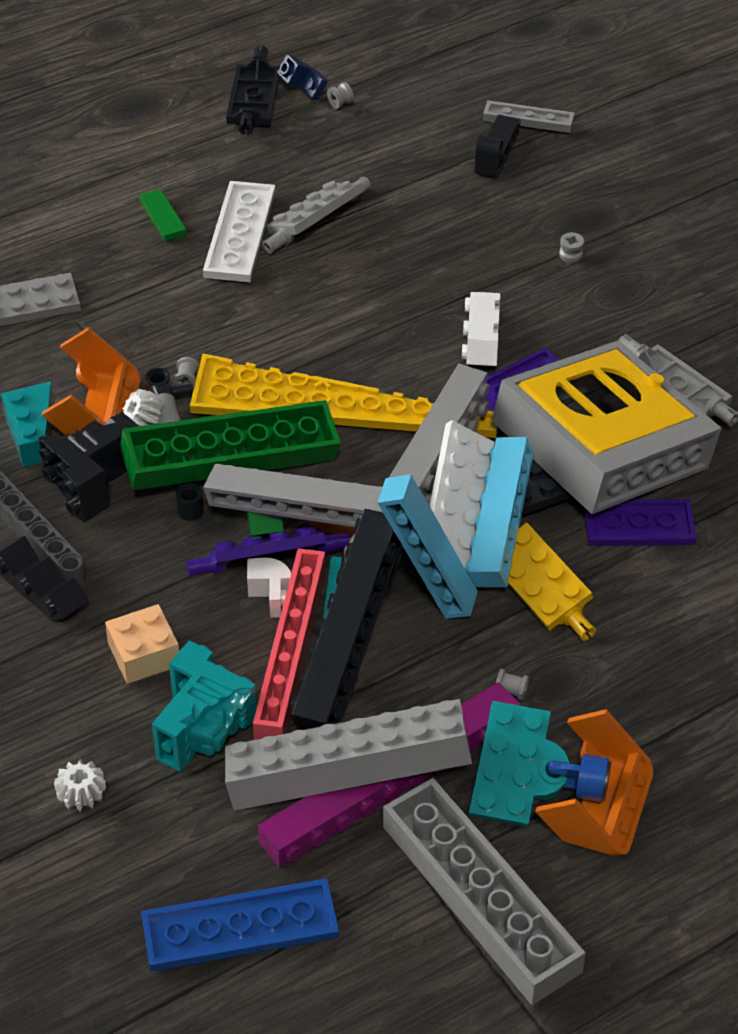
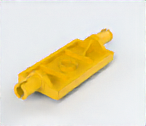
M525 523L518 529L508 585L549 631L559 624H565L566 626H571L582 641L589 640L586 633L593 637L596 628L582 615V609L586 603L594 598L592 592L528 523Z

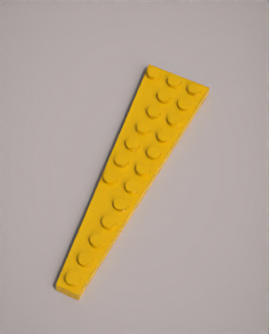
M202 354L190 402V413L223 415L326 400L335 425L417 432L434 403H430L427 398L418 397L417 400L404 398L403 393L394 392L393 395L379 393L378 388L318 376H309L298 372L285 374L281 373L278 368L270 367L269 370L256 368V364L247 362L246 365L233 363L232 359ZM488 411L485 417L481 416L476 433L484 437L496 438L497 426L492 422L494 412Z

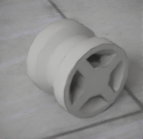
M346 82L339 84L337 88L331 87L327 90L328 100L335 109L341 108L344 103L348 105L354 101L353 91Z
M577 233L564 234L560 240V258L566 262L581 260L584 238Z

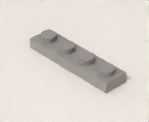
M487 100L483 112V121L494 123L496 117L500 114L520 118L521 126L567 133L571 132L574 121V112Z

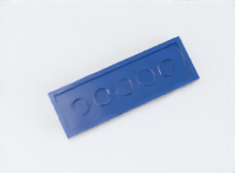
M327 878L141 911L150 972L339 938V929Z

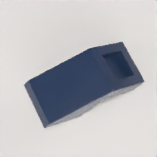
M290 54L286 55L277 72L288 84L301 87L311 98L316 100L319 99L328 83V80L316 69Z

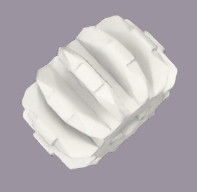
M138 389L136 392H132L130 398L125 400V407L122 408L124 413L139 426L158 424V418L162 415L160 410L163 407L160 397L147 390Z
M80 759L77 765L68 762L67 769H59L54 787L60 803H65L68 810L77 806V809L81 811L83 806L87 805L93 809L94 801H102L103 792L106 789V781L104 780L103 771L101 768H96L93 761L84 765V762Z

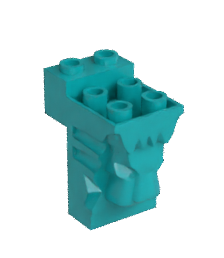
M190 640L169 663L173 700L152 723L156 760L179 772L191 762L195 752L212 756L216 751H221L229 735H234L239 727L245 729L253 724L257 709L255 684L246 677H240L228 671L222 665L214 664L213 652L206 646L198 645Z

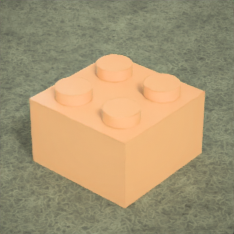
M159 604L105 622L108 645L127 684L170 670L169 663L178 654L179 646Z

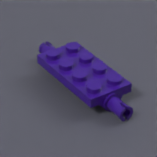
M312 526L296 529L297 534L292 535L285 531L270 533V538L264 540L259 536L242 538L243 543L235 544L232 540L216 543V548L210 549L209 557L186 560L188 576L192 577L207 573L217 575V572H221L234 559L302 547L323 551L327 555V552L345 549L350 542L348 532L324 536V532L317 531L316 527L312 528Z

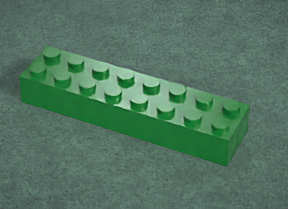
M326 400L124 428L120 448L132 491L207 480L215 464L267 471L333 461L336 459L341 442Z

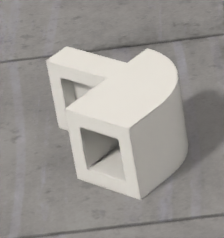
M248 558V597H269L270 618H280L281 606L284 604L291 577L289 568L281 561L272 558Z

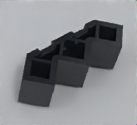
M25 535L14 538L0 548V576L2 575L9 584L52 621L65 618L89 601L74 577L63 579L50 556L39 559Z

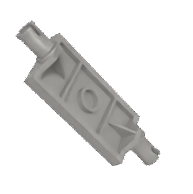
M360 177L354 183H350V181L342 183L328 182L322 186V190L308 194L303 202L291 205L289 207L290 210L286 213L274 216L273 221L266 225L269 234L274 235L262 241L264 251L272 254L283 245H289L294 241V235H298L346 202L356 201L359 195L370 190V181L366 177Z
M628 334L621 336L619 341L657 374L662 375L670 385L709 418L717 416L730 427L738 422V411L728 406L732 401V396L660 345L657 344L650 348L645 344L638 343Z

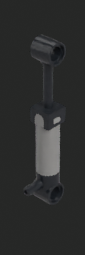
M150 369L145 374L146 390L160 397V402L163 404L160 410L162 415L158 418V424L181 421L175 397L193 394V385L186 384L172 387L170 373L166 369ZM190 482L180 483V487L176 491L178 515L186 521L197 520L204 513L202 489Z

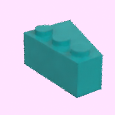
M51 381L1 393L4 415L23 467L42 463L39 455L40 445L38 438L50 436L52 424L42 416V412L54 405Z

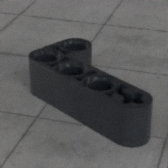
M498 114L488 136H479L475 153V174L494 178L499 177L519 135L521 127L520 118Z

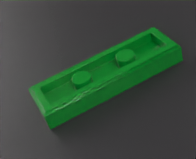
M161 189L139 195L141 205L164 242L186 236V228Z

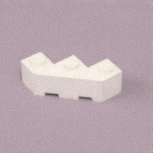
M471 292L470 298L465 297V312H469V321H464L463 335L468 336L467 345L462 344V359L467 360L466 365L497 366L500 293Z

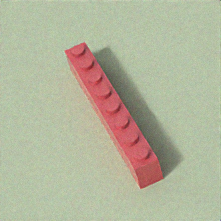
M299 548L297 550L253 721L254 740L262 739L266 736L287 734L291 718L290 707L293 698L297 694L326 574L325 552Z

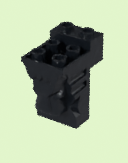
M124 412L110 417L105 425L92 421L80 431L76 429L75 433L66 434L61 438L59 436H41L38 438L40 445L39 455L42 459V474L48 482H53L60 492L66 496V509L72 516L76 515L83 523L109 508L107 484L127 472L120 448L122 432L124 428L138 427L139 425Z

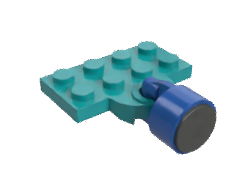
M492 701L469 816L529 828L534 799L548 800L557 797V794L563 788L576 790V798L602 803L607 794L612 761H609L607 757L584 753L581 765L570 764L565 751L556 743L546 740L551 711Z

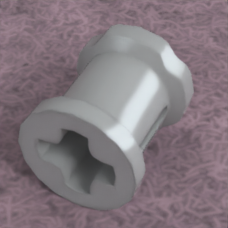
M182 357L176 364L178 374L174 377V384L176 386L192 384L194 388L196 382L195 374L199 370V363L194 358Z
M500 669L496 683L499 682L511 695L517 696L518 700L523 701L528 687L529 676L519 677L506 673L505 669Z

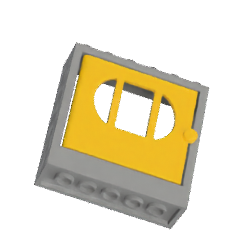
M619 340L503 379L492 422L508 437H527L534 452L533 460L591 514L708 469L722 429L670 385L662 375L657 374ZM605 385L625 402L628 407L605 414L582 393ZM572 397L593 416L577 413L566 407L561 401Z

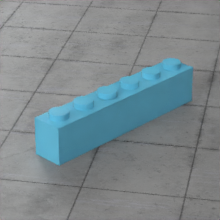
M527 437L496 438L494 448L490 451V469L485 474L486 488L480 498L482 507L480 514L476 516V535L471 540L472 554L470 560H467L466 571L475 587H507L534 454Z
M410 474L386 478L377 503L445 619L471 616L478 591L413 476Z

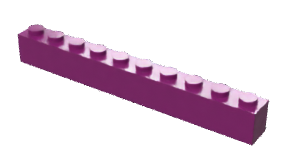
M499 682L461 704L470 753L484 743L492 701L520 706V703ZM443 770L306 796L258 825L259 843L279 867L288 862H294L312 847L322 845L327 838L337 832L347 830L355 821L363 816H370L378 807L387 802H392L401 793L411 787L419 786L426 778Z

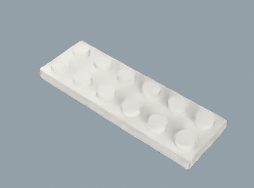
M237 181L229 182L203 268V278L251 282L275 196V185Z
M451 420L445 426L429 506L466 569L467 560H470L472 554L471 540L472 537H475L477 530L476 516L480 514L482 507L480 498L486 488L485 474L490 469V451L494 448L495 442Z

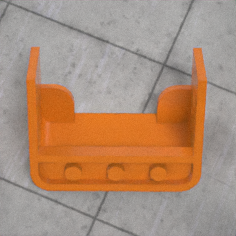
M90 327L62 343L60 348L78 363L76 368L78 381L88 388L85 405L71 394L44 410L42 416L66 435L75 433L76 429L80 431L92 421L105 425L110 417L124 412L122 408L125 407V400L130 398L132 392H136L139 389L140 374L137 368Z
M607 709L568 718V725L584 741L579 755L580 762L584 753L607 757L609 761H612L606 798L602 800V803L582 799L581 804L577 799L538 806L535 812L565 843L610 856L627 854L631 848L652 781L653 766L651 760Z

